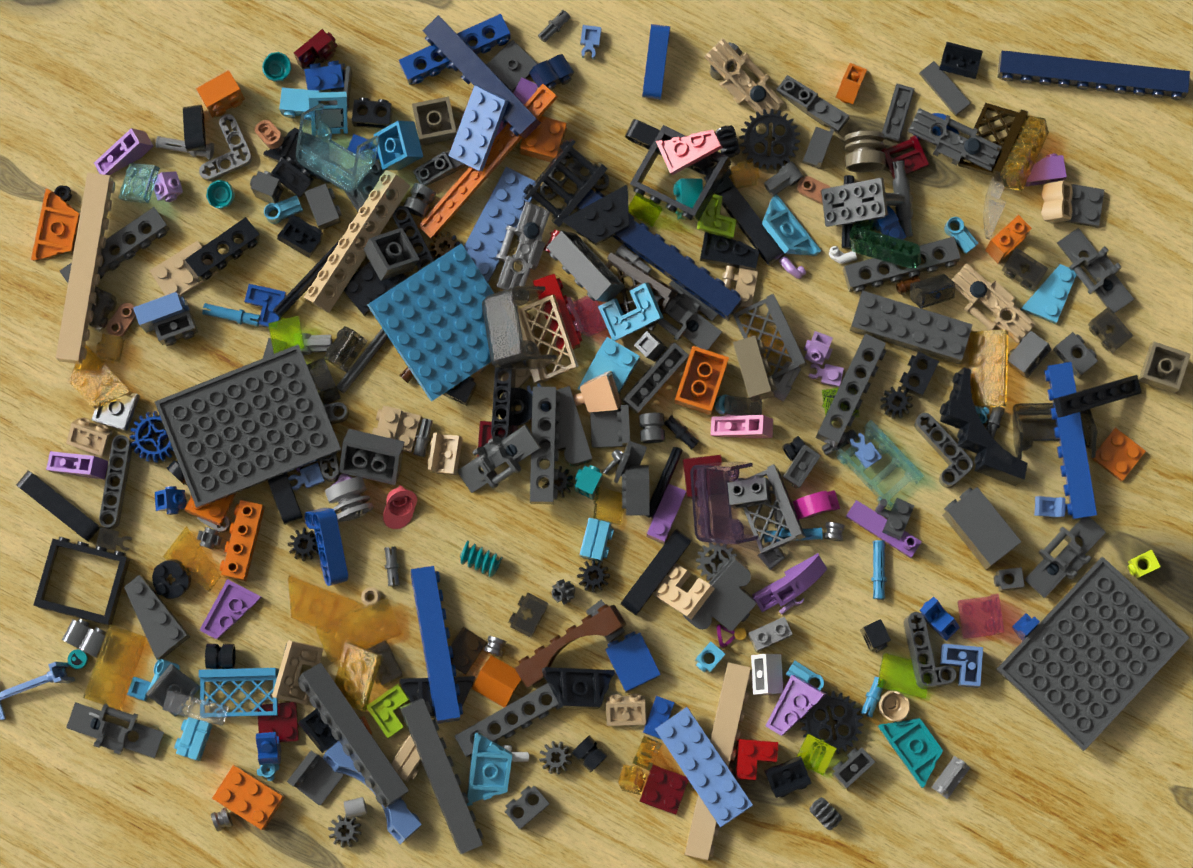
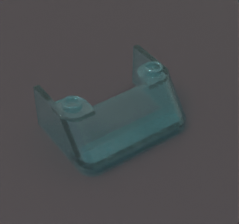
M320 103L301 113L296 159L302 166L344 191L351 192L359 186L374 165L379 136L376 135L358 145L356 154L331 140L332 130L328 124L322 121L324 104Z

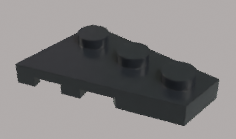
M705 232L700 261L756 271L759 251L741 241Z

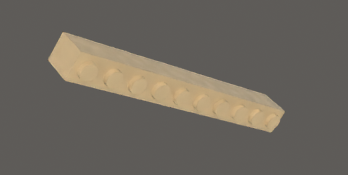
M87 173L56 352V359L59 362L82 364L83 359L85 360L87 356L85 344L90 338L88 327L89 322L93 320V311L91 309L92 304L96 302V292L94 291L100 279L98 268L102 266L103 262L101 250L105 248L106 237H104V233L109 227L107 215L108 211L112 209L111 193L115 191V182H113L110 175Z
M729 662L727 663L710 738L711 743L728 768L730 760L734 761L736 749H733L734 741H738L741 730H738L737 727L738 723L743 722L745 711L741 709L743 703H747L749 692L746 691L747 684L752 682L751 667ZM699 795L697 796L685 855L708 860L709 857H713L715 846L711 844L713 837L717 838L719 826H716V820Z

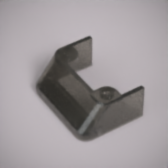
M517 286L490 294L482 301L490 359L495 368L545 369L557 359V355H539L538 347L534 342L523 340L517 305L521 306L528 301L536 299L546 290L545 286Z
M1020 403L1013 406V440L1017 459H1022V451L1033 447V441H1059V439H1055L1054 428L1057 425L1056 420H1052L1051 408H1054L1053 403ZM1091 409L1081 411L1080 415L1086 448L1089 449L1091 458H1095L1098 431Z

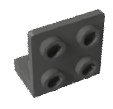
M376 159L347 170L339 180L340 185L357 212H359V209L369 197L370 192L378 183L380 176L384 173Z
M621 405V408L617 410L590 412L592 448L627 446L628 441H630L628 405Z
M311 750L287 782L316 804L322 805L344 775L335 772L321 756Z

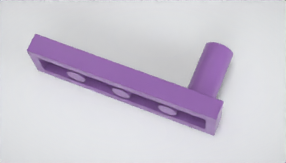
M857 500L846 515V518L909 558H912L922 542L906 531L903 532L900 540L883 533L882 531L887 519Z

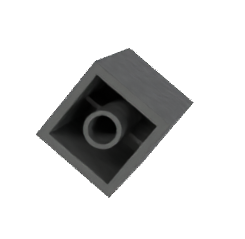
M970 487L959 497L961 500L957 502L955 499L944 508L946 512L942 516L982 566L988 569L1021 543V540L980 489L976 487L972 490Z

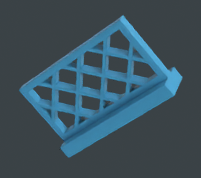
M280 669L199 670L200 717L278 715V699L274 697L272 699L270 696L273 693ZM273 680V689L267 694L260 686L265 681ZM232 681L237 687L229 695L222 687L227 682ZM247 681H251L256 686L249 694L242 688ZM205 682H213L218 688L209 695L205 691ZM239 689L246 695L240 704L232 698ZM258 689L266 695L259 703L251 697ZM219 690L227 696L221 704L213 699ZM268 698L273 702V711H265L261 707ZM229 699L237 706L232 712H227L223 708ZM248 699L256 705L251 712H246L241 707ZM210 700L218 706L212 713H205V705Z

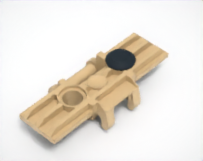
M722 38L704 56L725 79L719 85L722 89L726 88L734 96L733 100L737 104L745 100L760 115H763V109L766 110L767 114H770L772 108L775 113L784 102L766 84L769 76L764 74L752 62L747 52L739 56ZM730 61H734V69L729 72L727 64ZM743 64L759 79L756 83L741 69Z
M967 263L949 282L951 286L970 302L964 310L966 312L969 311L984 324L989 332L997 325L1018 344L1036 324L1014 305L1013 301L1015 298L996 281L991 284ZM977 302L980 305L983 303L993 312L994 318H996L994 322L990 321L973 305ZM1004 311H1009L1012 319L1005 321L1001 314Z

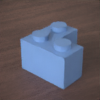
M943 644L941 645L940 665L959 667L958 686L978 688L981 684L983 647Z

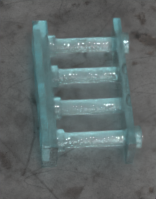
M870 420L864 427L866 429L863 435L865 444L870 439H875L879 443V448L876 450L880 455L888 453L892 457V462L870 480L864 474L866 470L862 464L857 466L850 459L858 451L857 448L851 446L846 452L839 448L836 452L838 455L837 459L842 465H847L877 496L876 500L878 503L881 499H886L888 502L886 507L890 509L893 505L890 499L910 481H915L917 484L924 475L883 431ZM901 467L905 471V476L887 493L883 494L877 485L894 469Z

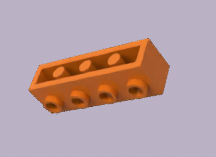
M240 500V503L236 504L234 515H236L235 523H231L229 530L231 538L230 541L226 542L224 550L227 553L226 558L220 564L221 575L224 577L247 581L265 511L263 505Z

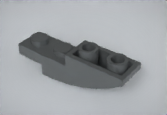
M789 75L785 77L776 89L777 92L799 110L821 125H827L835 129L838 133L850 119L848 114L818 96V93Z
M449 150L448 152H442L413 170V173L420 184L427 186L467 165L450 157Z

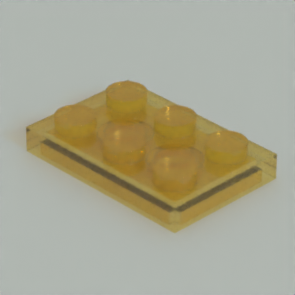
M346 642L335 678V684L352 707L365 711L381 655L351 642Z

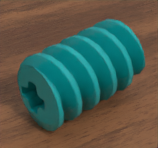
M467 540L460 558L462 565L468 561L469 568L475 564V571L482 567V574L489 570V577H493L500 566L503 556L499 560H497V553L490 557V550L484 554L483 547H481L477 551L476 544L474 543L469 547V541Z

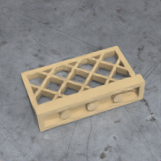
M550 295L523 308L511 311L534 383H544L552 377L579 367L555 295ZM551 301L553 307L550 314L543 311L545 304ZM530 309L538 311L534 321L529 319L527 311ZM541 313L549 316L545 326L538 323ZM552 319L557 320L559 325L556 332L549 329ZM536 325L544 329L540 338L534 334ZM547 331L555 334L551 344L544 341ZM558 337L564 340L562 349L555 346ZM542 343L549 346L546 356L540 352ZM553 349L561 352L557 362L550 359ZM564 354L569 356L571 365L564 366L561 364ZM548 361L555 364L553 372L549 374L546 370Z

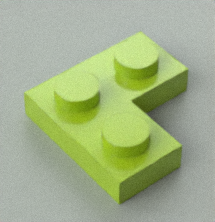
M714 194L698 221L697 230L729 239L734 238L736 219L720 215L723 196Z
M398 684L366 706L388 739L404 728L393 711L409 701Z

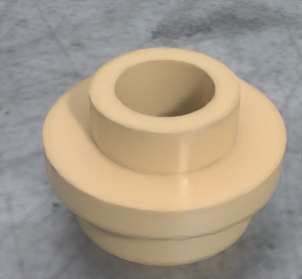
M372 587L365 589L361 595L363 604L368 607L376 606L381 599L379 591ZM369 594L375 596L373 601L368 600Z

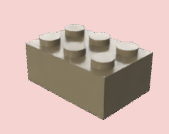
M752 336L733 342L749 398L756 402L775 396L774 390H777L775 380L769 375V372L772 370L769 360L767 361V358H764L763 354L766 353V349L762 340Z

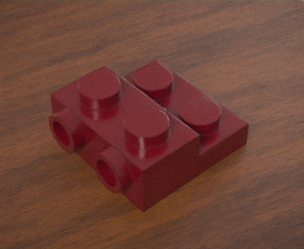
M321 29L294 52L298 65L304 69L305 67H310V64H313L316 58L321 63L325 60H330L334 56V52H336L335 48L338 47L333 35Z

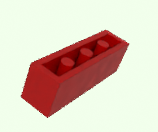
M551 274L534 280L533 285L539 300L555 295L573 350L580 348L582 337L579 330L575 331L573 324H576L573 313L569 314L567 307L570 305L567 296H562L560 289H563L560 278L556 279L555 274ZM551 301L547 302L543 308V311L549 314L553 308ZM552 319L549 329L555 332L559 326L557 320ZM558 337L555 344L556 347L563 348V338Z

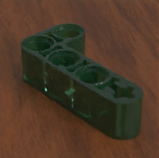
M874 220L855 222L849 235L850 247L853 252L908 268H916L920 265L921 252L918 244L876 233Z

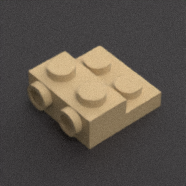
M383 405L382 410L378 409L376 420L379 423L377 428H373L372 434L405 441L403 451L412 453L421 416Z

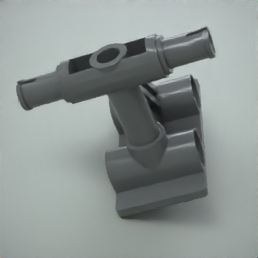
M905 161L893 162L895 179H893L892 183L894 193L885 192L883 178L822 189L825 226L849 225L863 220L882 219L888 215L887 206H895L901 228L906 237H912L911 219L914 217L912 207L913 196L910 190L909 179L906 177Z

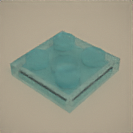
M129 163L118 198L123 201L149 203L160 168L155 165Z

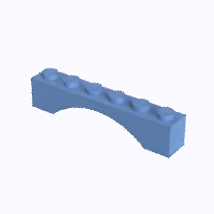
M339 741L325 752L322 758L335 772L354 777L366 785L365 778L361 772L355 769L354 762L350 756L344 753L342 744ZM402 799L386 809L382 804L387 820V830L401 845L422 824L418 816L407 809V805Z

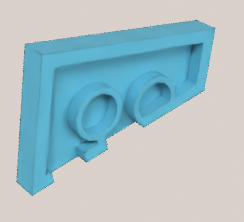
M1060 264L1020 310L1056 324L1077 274L1073 270L1071 271L1069 267Z

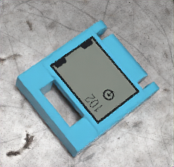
M308 93L310 134L314 135V130H317L318 135L340 134V129H343L344 134H348L347 93ZM337 100V105H318V101Z

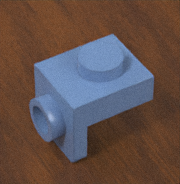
M1035 496L1034 516L1053 518L1065 516V498Z

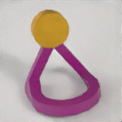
M721 624L717 625L720 647L724 649L735 638L744 640L747 636L746 630L739 627L735 631H729ZM721 629L733 634L725 643H723Z

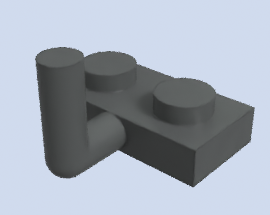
M896 498L891 511L885 509L888 503L887 500L881 499L875 508V512L888 518L882 532L900 540L914 505Z

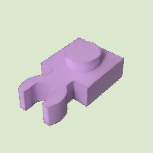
M811 364L810 368L816 369L817 374H809L808 377L810 379L822 378L821 384L840 387L844 368L825 364L824 369H822L817 364Z

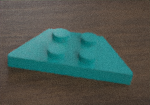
M920 718L878 725L877 727L919 786L923 788L943 749Z

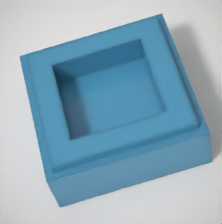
M133 676L127 695L146 701L148 697L146 693L151 682Z

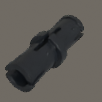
M672 415L664 422V425L676 435L675 437L677 439L680 438L691 450L700 442L688 431L686 426L683 427Z

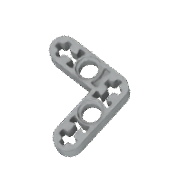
M230 114L223 115L220 118L219 124L231 152L201 165L199 173L205 181L215 180L245 167L252 160V155L234 116ZM226 120L232 122V132H230L227 125H225ZM239 136L241 141L239 144L233 145L230 142L231 138ZM240 148L242 149L244 155H247L245 157V161H242V159H238L240 158V153L238 151V149ZM223 160L231 162L228 169L221 168L220 165ZM214 164H217V167L220 170V172L217 173ZM206 168L212 170L210 176L203 174L206 172Z

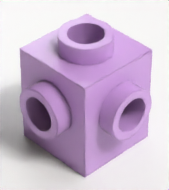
M176 171L161 172L151 179L158 201L166 200V202H172L183 193Z
M815 331L812 340H807L804 351H807L804 359L814 364L823 365L825 359L829 360L833 350L829 348L833 338Z

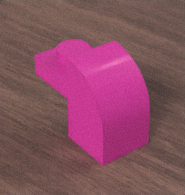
M835 490L817 492L793 501L799 520L840 509Z

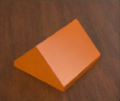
M491 655L480 670L472 689L505 708L522 679L515 668Z

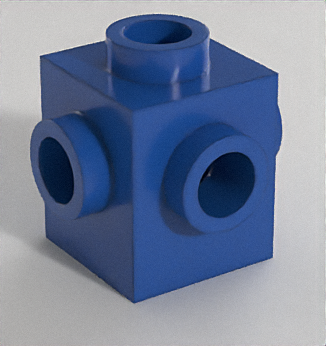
M176 486L165 487L164 490L155 492L156 511H166L167 515L179 514V510H183L186 507L185 490L177 489Z

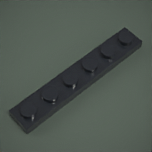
M1133 375L1057 397L1053 400L1057 417L1059 418L1141 394L1142 391L1138 375Z

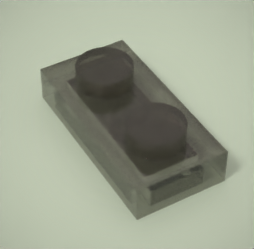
M725 396L724 415H762V400L753 402L750 398Z

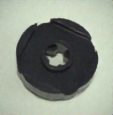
M169 559L163 561L153 571L152 581L155 592L170 599L180 597L191 585L190 571L179 560ZM170 574L176 579L173 583H170L168 580Z

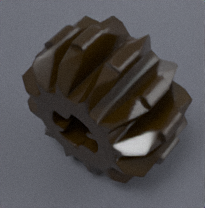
M440 232L439 239L434 236L432 239L435 243H429V247L432 248L429 252L431 255H435L433 258L435 261L461 243L456 241V235L450 238V233L446 232L445 237H443V234ZM445 245H448L449 249L443 251L442 248H444Z

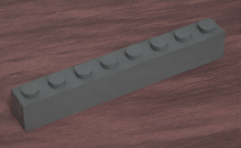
M322 663L302 673L298 679L299 687L303 692L307 693L312 706L318 709L322 721L329 725L333 737L342 744L344 753L350 756L354 762L355 769L361 772L365 778L366 785L372 788L376 794L377 801L381 805L383 804L386 809L403 798L408 793V788Z
M421 698L400 707L458 852L463 854L482 846L481 840L484 839L480 828L476 829L474 825L476 821L475 815L472 810H468L466 804L469 803L466 793H461L459 785H461L458 774L454 775L451 767H454V763L450 755L446 756L444 749L447 746L443 737L439 738L438 736L439 726L436 720L431 719L429 713L432 712L429 702H425Z

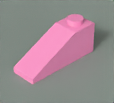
M765 415L716 416L711 419V436L772 438L773 419Z

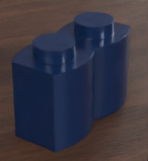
M560 54L533 66L529 74L538 88L544 84L547 88L553 90L558 84L565 85L570 82L574 71L564 55Z

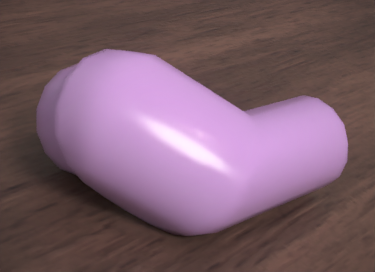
M783 256L779 260L783 268L796 279H800L806 274L803 266L796 268L787 256Z

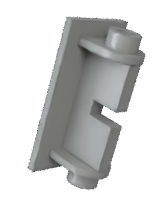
M954 756L932 788L948 799L970 767L963 760H959Z

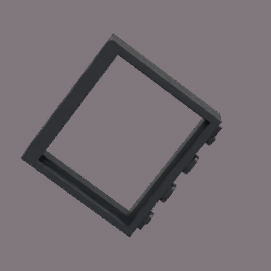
M663 125L630 185L634 189L633 192L639 194V196L643 197L646 195L650 197L649 200L657 205L662 203L666 205L665 208L669 211L682 213L681 216L687 220L694 219L699 221L732 162L728 156L718 151L705 157L717 163V166L693 208L642 184L660 152L656 141L672 140L674 137H686Z
M60 536L59 539L52 538L33 606L112 626L130 559L125 557L126 553L115 551L113 554L107 552V548L96 546L93 549L89 548V544L78 541L77 544L70 543L68 538ZM59 547L119 562L105 615L44 600Z

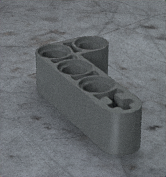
M337 402L323 405L331 426L348 419L349 412L343 403ZM338 408L344 409V414L340 417L335 416V411ZM337 453L332 454L328 458L319 459L324 478L330 482L336 481L340 476ZM327 463H331V467L334 470L332 476L326 473L329 472Z
M921 413L915 420V428L949 465L940 475L939 482L943 487L951 488L972 469L973 462L929 413ZM921 420H922V421H924V420H927V421H928V423H927L926 425H923V426H922V425L920 424V423H921ZM933 426L934 428L928 434L927 431ZM939 433L942 436V440L935 441L932 438V434ZM952 447L955 450V454L952 456L946 454L945 448ZM965 461L968 469H960L958 463ZM951 474L954 478L953 482L945 481L944 475Z
M919 612L911 613L904 620V629L917 686L921 689H930L952 683L956 678V672L952 667H935L924 616ZM911 620L917 621L918 624L912 623ZM915 637H919L922 640L921 646L916 644ZM919 656H923L926 659L925 665L920 663ZM942 671L948 674V681L942 678ZM923 675L929 676L930 684L924 682Z

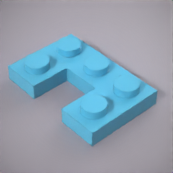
M644 283L630 290L637 309L625 315L617 298L598 306L612 340L617 341L663 318L649 283Z

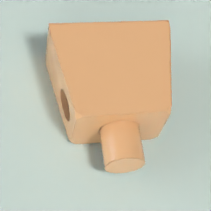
M608 371L585 382L580 386L581 393L574 395L576 406L585 404L588 412L617 410L623 405L612 371Z

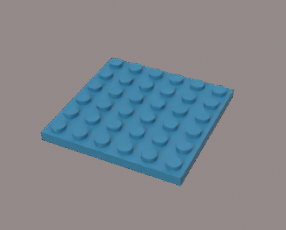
M462 243L367 304L431 402L495 360L498 350L502 348L510 350L521 342L514 322Z

